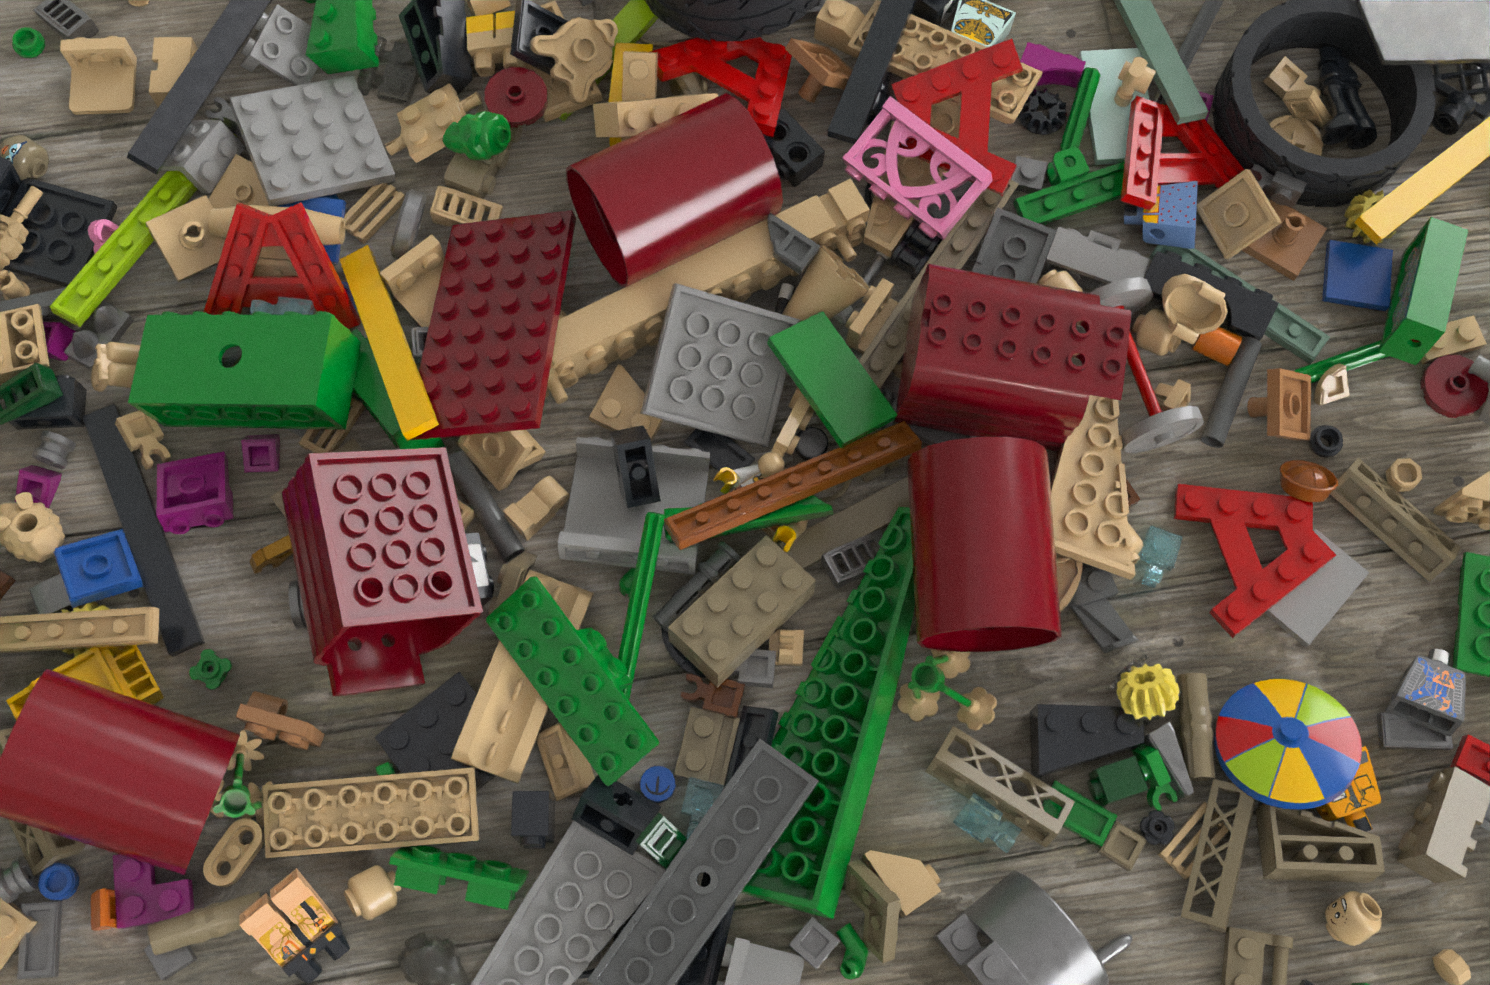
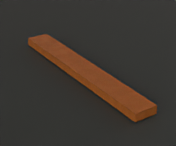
M903 421L856 440L843 448L839 447L664 519V527L678 549L682 550L922 449V441L907 423Z

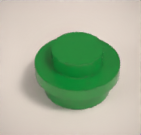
M24 27L17 30L13 35L12 46L20 57L34 58L40 55L45 48V39L37 30Z

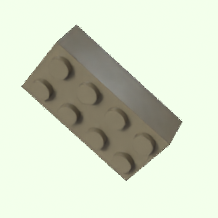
M766 535L668 627L669 642L716 687H719L734 670L749 658L756 649L814 595L816 580Z

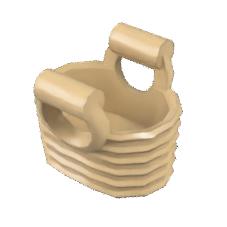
M1187 274L1171 277L1164 284L1161 293L1165 316L1169 320L1168 325L1171 329V335L1194 344L1199 334L1214 331L1224 322L1227 314L1224 292Z

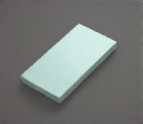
M1138 48L1080 51L1078 58L1086 61L1084 69L1086 67L1096 68L1101 75L1088 116L1095 165L1118 164L1125 161L1131 103L1126 107H1120L1115 103L1114 97L1118 88L1122 85V80L1118 79V76L1125 62L1132 63L1135 57H1142ZM1148 89L1145 94L1135 90L1132 95V101L1136 96L1149 100Z

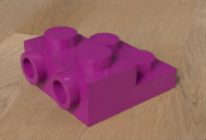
M224 451L157 464L156 516L165 532L185 534L190 530V527L206 525L214 528L221 526L224 520L234 519L233 492L229 486L228 458Z

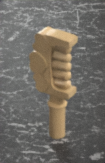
M34 186L30 187L17 207L13 209L14 212L10 217L0 214V271L10 264V260L18 258L23 250L21 244L25 243L29 232L21 223L24 219L28 218V214L43 195V192Z

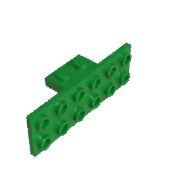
M536 576L530 577L486 617L488 625L606 786L615 783L659 745L657 737L622 692L632 683L627 675L626 666L618 658L613 657L606 647L607 642L598 631L593 630L592 627L576 630Z

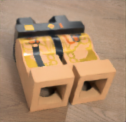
M297 868L270 889V897L267 893L264 894L239 915V925L249 936L252 935L289 977L295 974L306 984L311 983L323 971L322 966L314 958L321 950L325 949L335 961L350 949L349 943L343 934L341 922Z

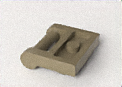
M1227 927L1221 985H1262L1265 946L1274 947L1271 985H1286L1289 949H1293L1294 938Z

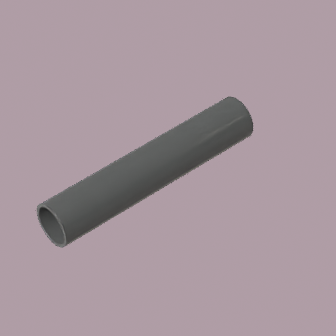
M1242 337L1240 346L1230 362L1201 437V441L1208 446L1221 448L1225 443L1262 346L1255 338Z
M461 450L451 454L448 459L452 477L474 510L504 562H510L525 551L523 545L465 451Z

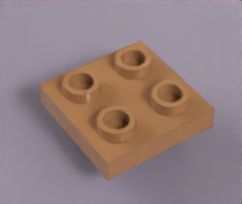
M258 691L252 693L247 705L240 703L236 718L246 724L244 729L253 732V735L270 741H274L275 737L279 736L278 739L287 742V745L302 750H308L309 745L320 748L325 735L308 722L287 717L288 701L286 699Z

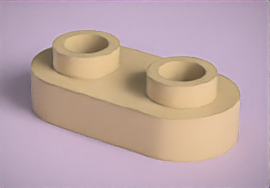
M247 818L233 822L204 862L203 873L207 881L220 887H228L235 884L264 845L265 835L263 827L258 822ZM246 832H251L253 839L249 844L245 845L242 842V837ZM229 862L231 866L230 872L222 875L220 872L222 864Z

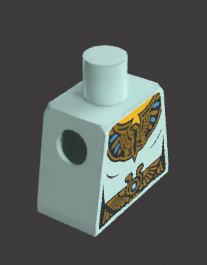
M959 0L951 32L988 48L1004 41L1011 30L1016 12L987 0Z

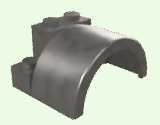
M1011 872L933 937L954 965L961 969L972 985H1109L1108 975L1101 960L1082 932L1063 909L1037 883L1021 872ZM978 931L990 941V943L982 948L977 939Z

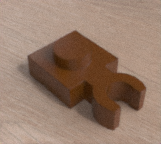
M686 675V682L694 683L697 686V690L692 694L681 692L682 700L688 703L703 700V710L722 714L732 719L737 718L745 684L726 679L719 687H716L711 681L709 684L703 683L702 679L697 675Z

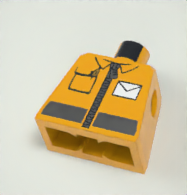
M1366 746L1362 747L1359 768L1346 791L1333 801L1315 807L1323 820L1333 821L1344 817L1348 826L1365 832L1373 828L1364 809L1381 803L1380 792Z

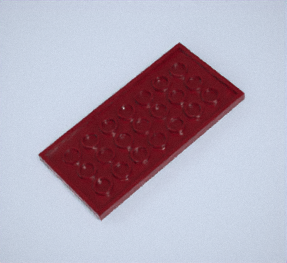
M572 210L452 225L419 368V374L439 425L410 440L540 428L576 224V217Z

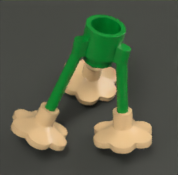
M931 649L933 657L927 656L925 662L917 664L912 671V681L900 688L901 698L898 701V708L902 713L909 714L911 720L915 722L922 721L925 716L932 717L937 714V701L940 698L939 691L959 702L961 708L957 713V718L960 722L967 724L971 730H979L983 724H990L995 718L993 709L997 705V700L992 694H987L984 688L976 687L971 693L961 695L944 684L945 677L949 679L955 678L958 673L968 671L971 665L968 657L971 652H944Z

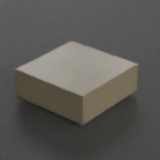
M1115 821L1103 846L1099 848L1097 853L1126 871H1131L1147 840Z

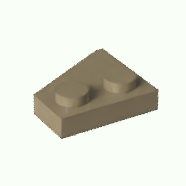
M525 551L508 562V564H503L497 583L501 584L498 597H493L488 615L523 584L528 567L535 565L538 555Z

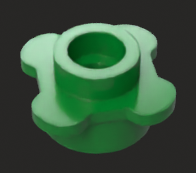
M205 649L201 652V659L197 665L190 668L189 675L193 680L204 682L208 689L215 690L225 680L232 668V663L227 658L221 659L216 656L212 649ZM210 666L214 668L212 672H208Z

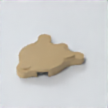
M577 17L560 26L553 35L535 36L530 41V47L537 55L554 58L555 65L550 70L551 77L567 84L571 101L575 104H582L588 99L591 84L597 78L603 76L613 63V60H611L612 47H614L618 28L611 19L588 20Z

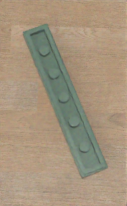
M1113 0L1142 57L1148 62L1147 67L1156 71L1153 79L1176 124L1205 119L1209 111L1151 0Z
M1158 244L1149 257L1150 260H1153L1157 251L1164 253L1165 250L1172 251L1182 257V262L1192 266L1194 263L1205 265L1213 270L1211 274L1222 279L1225 276H1230L1241 281L1243 288L1253 292L1257 289L1197 249ZM1280 303L1264 335L1308 364L1315 360L1330 336Z

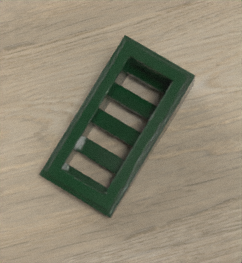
M34 363L0 385V400L4 399L7 406L3 410L0 403V425L49 404L63 395L51 368ZM27 387L30 389V394L26 390ZM13 393H16V396L18 398L17 402H15L14 397L12 395Z
M658 813L636 839V842L666 870L688 839L662 814ZM666 830V832H665V833L663 834V836L658 840V842H657L654 846H652V845L657 841V839L661 836V834Z

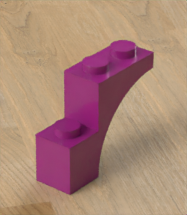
M1027 42L1020 60L1021 63L1042 71V76L1035 87L1055 84L1076 88L1086 61L1080 60L1073 55L1062 54L1048 49L1044 45Z

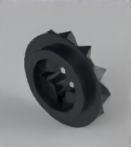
M1034 88L1018 115L1019 121L1032 133L1040 135L1054 133L1063 126L1066 120V102L1060 100L1059 93L1054 95L1048 92L1047 88L1043 91H1037ZM1039 104L1044 109L1049 108L1047 118L1042 112H1036Z

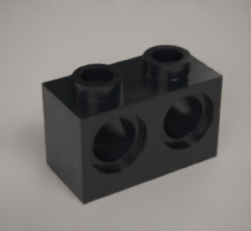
M784 108L781 109L773 137H779L783 140L774 141L770 139L772 138L771 136L764 134L763 136L774 158L779 177L784 181L788 180L796 187L823 166L825 150ZM799 158L803 160V162L796 163L793 162L791 159Z

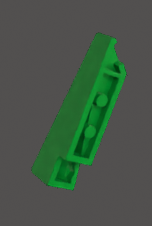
M811 495L711 538L834 515L833 508L816 496ZM693 507L664 509L665 519ZM664 527L666 539L670 543H674Z

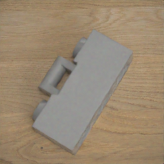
M1058 227L1041 273L1047 274L1054 269L1057 272L1067 271L1080 287L1093 291L1109 283L1126 278H1143L1150 259L1141 256L1137 251L1119 248L1121 240L1090 230L1087 237L1081 235L1075 229Z

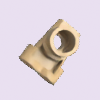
M1135 57L1132 63L1125 62L1118 76V79L1122 80V85L1118 88L1114 97V101L1118 106H1128L1132 101V95L1135 90L1143 94L1146 93L1156 71L1147 67L1148 62L1144 58Z

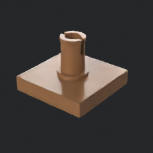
M793 38L790 39L785 49L810 73L798 91L802 98L814 103L824 86L845 90L852 69L829 47Z
M1270 199L1269 202L1282 223L1242 251L1294 281L1327 228L1299 211L1286 205L1276 204Z
M1281 368L1267 369V397H1251L1247 405L1250 417L1267 416V436L1295 441L1310 440L1311 375Z

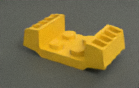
M137 645L93 647L53 669V671L153 705L164 698ZM39 678L32 681L27 688L6 700L16 721Z

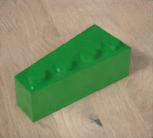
M316 0L305 55L326 74L379 67V58L375 55L374 47L378 45L377 34L373 29V21L376 20V10L372 7V0Z
M358 329L352 331L351 333L361 341L353 392L362 401L374 420L380 424L394 446L399 449L444 447L445 445L441 438L407 441L400 429L368 337L365 338Z

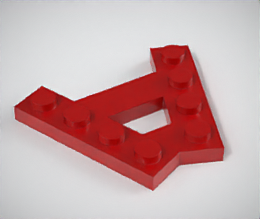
M761 37L743 41H716L712 38L711 40L693 38L650 51L658 53L657 77L661 82L697 72L749 102L747 110L762 134L774 136L792 55L785 49V46L766 42ZM743 56L752 59L758 63L755 79L726 62Z
M1011 38L891 84L897 102L929 126L931 125L932 105L961 95L959 139L936 128L933 129L989 170L993 181L986 189L1003 196L1017 165L988 152L991 92L993 82L1023 71L1013 39ZM909 138L906 141L908 147L901 143L899 147L907 150L914 149L917 145V140ZM929 149L922 155L917 156V158L930 163L934 152ZM942 163L938 166L945 171H949L951 168L947 163Z
M1136 96L1131 102L1121 201L1151 210L1156 204L1158 185L1198 181V185L1215 184L1219 189L1244 171L1243 167L1205 119L1177 125L1167 105L1140 96ZM1162 137H1178L1190 153H1161Z
M302 202L274 215L242 203L236 204L203 312L210 315H222L223 312L230 311L241 315L243 307H260V304L291 305V303H298L300 307L314 306L316 312L325 311L335 315V318L348 329L362 323ZM283 246L298 276H253L262 247Z
M1177 484L1175 488L1174 519L1211 524L1236 590L1209 612L1232 639L1336 556L1330 547L1313 531V502L1285 495ZM1246 527L1279 531L1286 551L1262 569Z

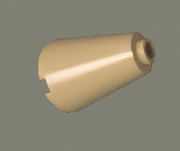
M822 246L811 261L782 314L800 319L799 322L823 311L830 320L865 296L870 287L853 268L849 269L843 263L844 260L826 246Z

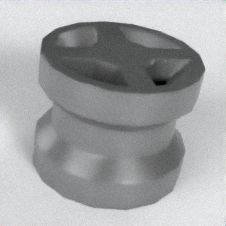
M46 430L43 431L40 436L42 443L40 447L34 449L32 457L52 467L65 469L67 465L66 456L68 452L74 450L76 443L60 434Z
M23 857L13 860L11 866L6 869L0 868V897L6 903L15 901L18 895L24 891L31 892L38 888L37 877L33 876L27 860Z

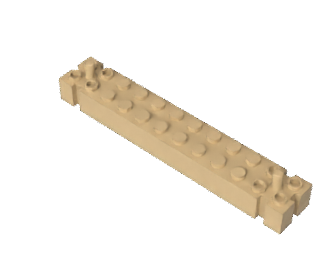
M850 178L828 189L827 194L820 197L815 195L775 216L820 245V249L822 246H826L835 252V249L838 248L845 261L850 262L857 256L853 248L864 239L865 222L868 221L870 209ZM767 219L559 319L545 399L549 396L548 390H550L557 404L564 403L568 399L564 389L576 384L579 378L589 373L597 374L606 369L609 363L617 359H628L638 349L646 345L653 346L658 344L672 286L675 283L738 302H744L752 293L760 289L768 290L777 285L780 279L788 275H799L774 258Z

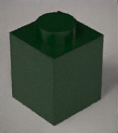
M1135 756L1097 768L1088 773L1090 780L1087 781L1090 794L1094 800L1099 801L1102 807L1148 790Z

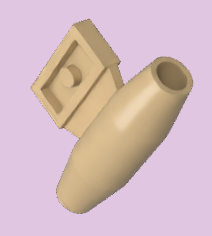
M247 205L270 215L289 208ZM235 207L211 209L208 219L211 235L226 238ZM305 209L323 246L343 244L346 231L344 218ZM283 246L262 247L253 276H298Z

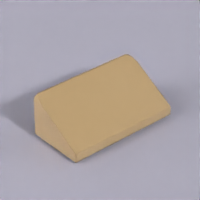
M561 723L538 733L536 742L556 801L584 792L595 777L590 763Z

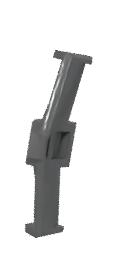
M1083 563L1078 588L1067 606H1070L1104 653L1136 643L1138 638L1133 635L1107 600V598L1116 596L1119 593L1111 573Z

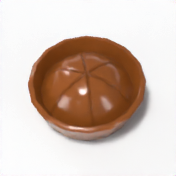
M1290 460L1280 465V486L1287 494L1299 500L1307 502L1324 501L1338 486L1336 476L1319 464L1305 460Z

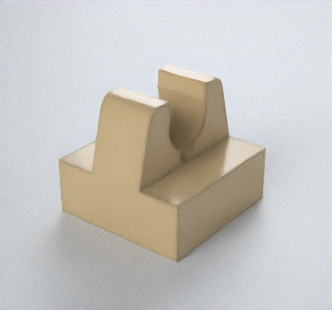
M1178 379L1174 386L1159 383L1154 393L1163 412L1187 406L1191 401V384Z
M778 629L769 638L768 650L776 651L775 665L802 666L804 630Z

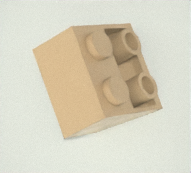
M35 304L0 312V385L34 363L49 367L41 306Z
M1490 471L1436 506L1434 514L1444 516L1450 522H1471L1479 524L1481 529L1490 530Z

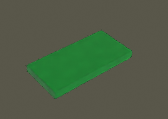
M823 311L769 337L767 341L768 346L840 448L895 420L897 413Z

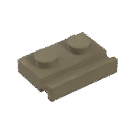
M691 707L674 776L724 788L740 718L732 719L722 714Z

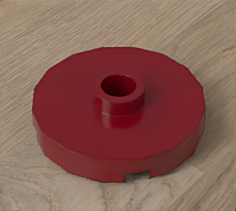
M509 67L497 72L490 78L485 88L484 100L488 112L503 115L508 120L510 128H518V125L526 124L528 126L534 124L543 116L548 106V92L543 79L534 71L524 67ZM513 93H521L517 97L511 96Z
M1445 355L1435 359L1423 371L1420 386L1421 389L1423 388L1424 399L1427 405L1435 412L1448 418H1458L1459 416H1469L1475 413L1486 402L1489 392L1488 382L1468 372L1474 363L1471 359L1461 355ZM1453 381H1456L1460 385V388L1456 387Z

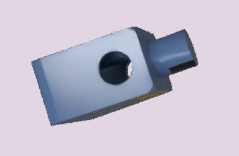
M1198 181L1158 186L1156 204L1151 210L1135 205H1125L1124 225H1143V241L1146 243L1195 249Z

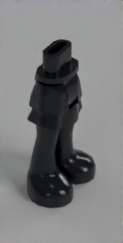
M1333 47L1321 48L1319 50L1320 60L1317 64L1320 70L1319 85L1321 87V95L1326 97L1332 111V119L1326 122L1321 129L1322 142L1326 145H1334L1347 140L1348 147L1351 149L1365 148L1377 139V129L1359 98L1358 91L1362 84L1357 80L1358 75L1355 70L1349 66V60L1343 57L1341 49Z

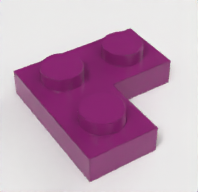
M120 854L112 856L117 929L150 925L194 910L192 880L184 879L156 884L154 865Z

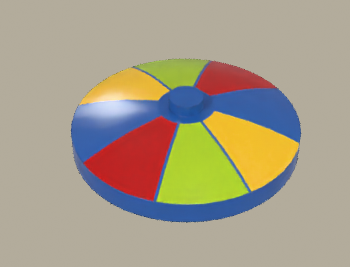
M1269 679L1243 687L1226 701L1220 711L1215 727L1214 746L1216 755L1228 778L1250 797L1278 808L1293 810L1310 809L1333 801L1350 786L1361 761L1362 744L1360 734L1347 710L1326 692L1299 681Z

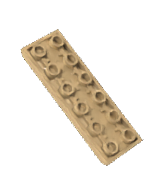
M875 0L847 45V49L856 57L859 56L881 3L880 0ZM911 14L888 71L906 79L987 47ZM1021 63L1023 67L1022 72L993 82L990 117L1005 124L1014 123L1042 76V71ZM961 95L950 98L961 103Z
M529 570L524 582L530 577L536 576L575 629L579 630L594 593ZM500 640L458 738L451 759L519 784L549 707Z
M475 767L262 786L265 858L479 840Z

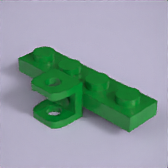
M1077 147L1054 154L1052 162L1046 167V174L1051 187L1016 198L1013 204L1017 214L1045 225L1119 199L1122 193L1125 161L1088 174L1090 169L1082 152Z

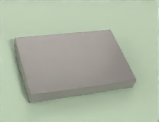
M1317 529L1313 531L1330 547L1336 556L1265 612L1268 617L1304 647L1312 643L1370 573Z

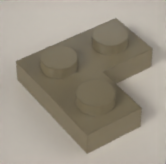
M861 860L850 862L847 865L845 893L865 913L863 942L882 963L894 960L896 942L898 940V917L901 910L900 899Z

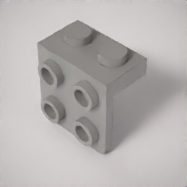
M277 4L269 14L263 12L254 27L259 32L255 39L249 37L241 51L245 58L240 66L252 73L261 64L295 86L310 83L318 68L305 55L311 25Z
M193 120L160 171H181L201 193L209 194L223 176L235 154L240 155L246 147L221 120Z
M736 937L734 945L726 944L721 966L728 967L725 982L718 981L717 985H799L804 959L800 955L753 944L749 940Z

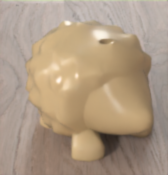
M22 492L16 495L15 500L17 503H4L0 505V544L9 553L18 559L39 563L55 557L54 551L62 546L65 535L59 521L60 518L54 514L52 509L46 508L43 503H33L32 495L29 492Z

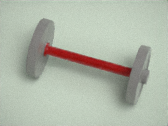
M1140 277L1115 281L1090 292L1091 294L1099 295L1100 305L1131 310V314L1144 307L1153 297L1147 279ZM1129 332L1127 361L1149 417L1132 425L1120 436H1122V444L1126 453H1138L1176 442L1199 429L1204 424V420L1199 408L1196 406H1185L1164 412L1161 411L1131 332Z

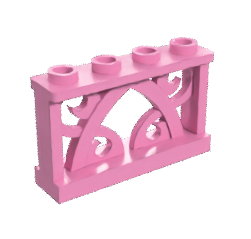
M890 96L882 106L883 109L851 149L842 157L847 166L845 171L856 181L860 182L863 178L871 184L869 190L879 199L884 201L887 197L896 204L894 209L905 219L909 220L912 216L921 224L918 228L927 236L934 239L937 235L944 240L981 192L986 190L993 181L991 172ZM890 120L894 121L888 142L875 139ZM909 138L917 140V145L914 149L907 150L899 147L900 143L908 147L906 141ZM872 147L886 149V155L877 153L871 156V158L879 160V165L876 168L871 169L864 165L863 154L867 149ZM931 149L934 154L930 162V171L935 184L918 187L902 186L898 172V155L917 157ZM942 163H947L951 166L948 172H942L947 178L945 180H942L937 172L938 166ZM887 173L890 186L878 177ZM968 180H972L974 183L957 203L951 191L960 187ZM945 194L950 201L949 213L939 219L931 217L927 211L928 207L931 204H936L939 210H941L942 202L939 196ZM907 199H909V200H919V199H921L920 202H919V208H917L915 205H913V204H912L911 202H909Z

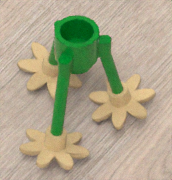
M243 729L239 733L240 737L227 767L228 770L235 768L233 784L227 786L222 791V794H219L224 786V780H222L210 812L218 818H222L225 814L232 818L242 816V819H251L256 815V821L264 827L263 790L260 791L253 782L248 784V788L242 785L243 768L246 771H251L252 769L250 759H264V754L255 750L262 743V739L258 737L247 742V732ZM269 781L265 785H273V783Z

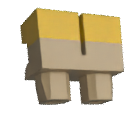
M515 11L496 13V18L493 14L466 17L467 51L474 60L475 69L479 76H493L496 63H503L505 69L509 67H524L522 60L510 55Z

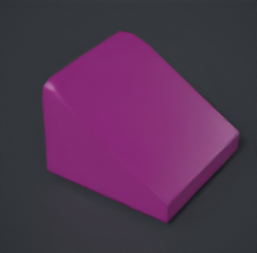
M43 322L48 358L67 361L68 356L64 351L72 342L73 334L76 331L61 322Z
M280 434L247 435L241 440L244 473L279 471Z
M34 465L22 468L18 474L16 495L22 492H29L32 495L33 503H43L46 508H50L61 481L62 473Z

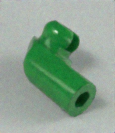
M849 922L835 933L846 948L840 965V972L844 978L852 980L859 978L864 972L868 948Z

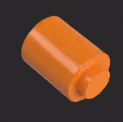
M1219 326L1214 331L1199 334L1191 350L1228 366L1240 346L1242 337Z

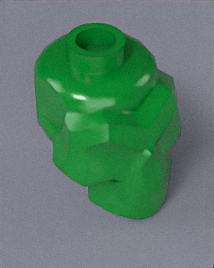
M481 111L475 115L466 114L458 123L452 122L443 135V144L451 151L459 154L465 153L469 159L489 160L492 155H498L507 148L511 140V128L508 120L498 113Z

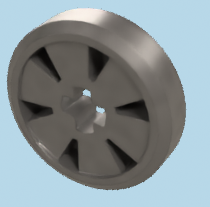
M411 189L405 195L390 252L395 259H399L414 248L426 203V196L423 192Z

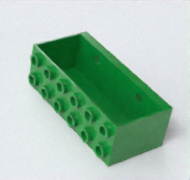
M169 311L162 312V315H147L128 403L164 427L346 430L361 341L347 327L335 318V315L325 311H317L314 315H302L293 311H286L283 315H271L262 311L253 312V315H240L230 311H225L222 315H210L200 311L192 312V315H180ZM231 347H240L242 350L240 361L233 367H223L222 356L225 351Z

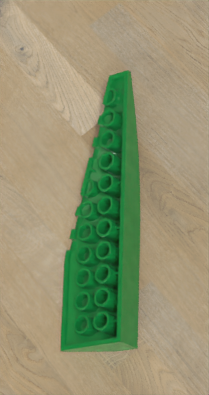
M898 507L878 543L880 548L873 560H869L863 570L865 575L857 590L853 589L847 599L849 603L842 617L838 616L811 663L812 671L805 682L801 681L795 692L798 696L789 712H784L778 723L780 728L772 741L771 747L813 776L819 783L741 893L801 912L834 919L847 872V865L850 862L889 721L915 608L909 507Z

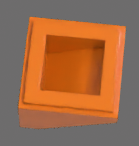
M104 888L91 894V930L117 928L115 890Z

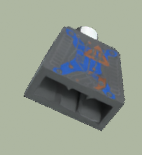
M1431 649L1428 657L1418 655L1407 667L1385 711L1451 736L1464 722L1466 675L1463 671L1448 666L1450 661V654L1442 649Z

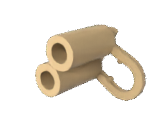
M119 342L97 344L95 347L97 359H94L91 372L93 389L102 392L108 385L131 388L140 345Z

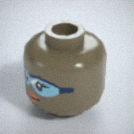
M15 135L5 139L0 144V156L12 162L21 181L27 177L37 180L47 172L49 155L46 149L27 136Z

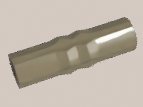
M1203 673L1181 674L1177 676V683L1179 687L1180 738L1183 747L1184 763L1190 781H1211L1216 779L1213 751L1214 734L1211 727L1212 715L1209 704L1207 675Z
M260 891L225 902L213 903L205 908L194 909L186 914L148 925V936L154 955L157 956L192 944L204 943L211 938L223 937L230 932L242 929L239 925V915L262 897Z

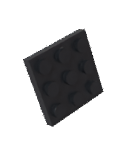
M27 177L22 180L6 216L10 217L12 215L13 209L17 207L31 186L41 190L43 195L28 214V218L24 219L21 223L29 232L25 243L21 244L23 246L22 252L18 258L10 260V264L5 266L4 270L67 287L95 255L93 249L94 242L88 235L89 225L91 222L101 219H107L112 222L118 207L111 200Z
M458 672L376 735L375 739L401 773L472 768L452 760L451 757L477 694L462 674ZM475 768L476 792L492 780L495 775Z

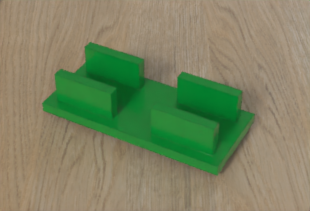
M1465 552L1463 553V562L1460 568L1458 626L1455 632L1453 668L1471 674L1490 677V556Z
M428 845L401 847L390 857L389 864L397 866L394 880L395 886L437 894L439 884L445 885L447 877L469 881L465 901L508 910L510 900H515L516 893L524 884L529 874L528 870L514 868L502 861L477 860L476 857L459 852L445 853L436 847Z

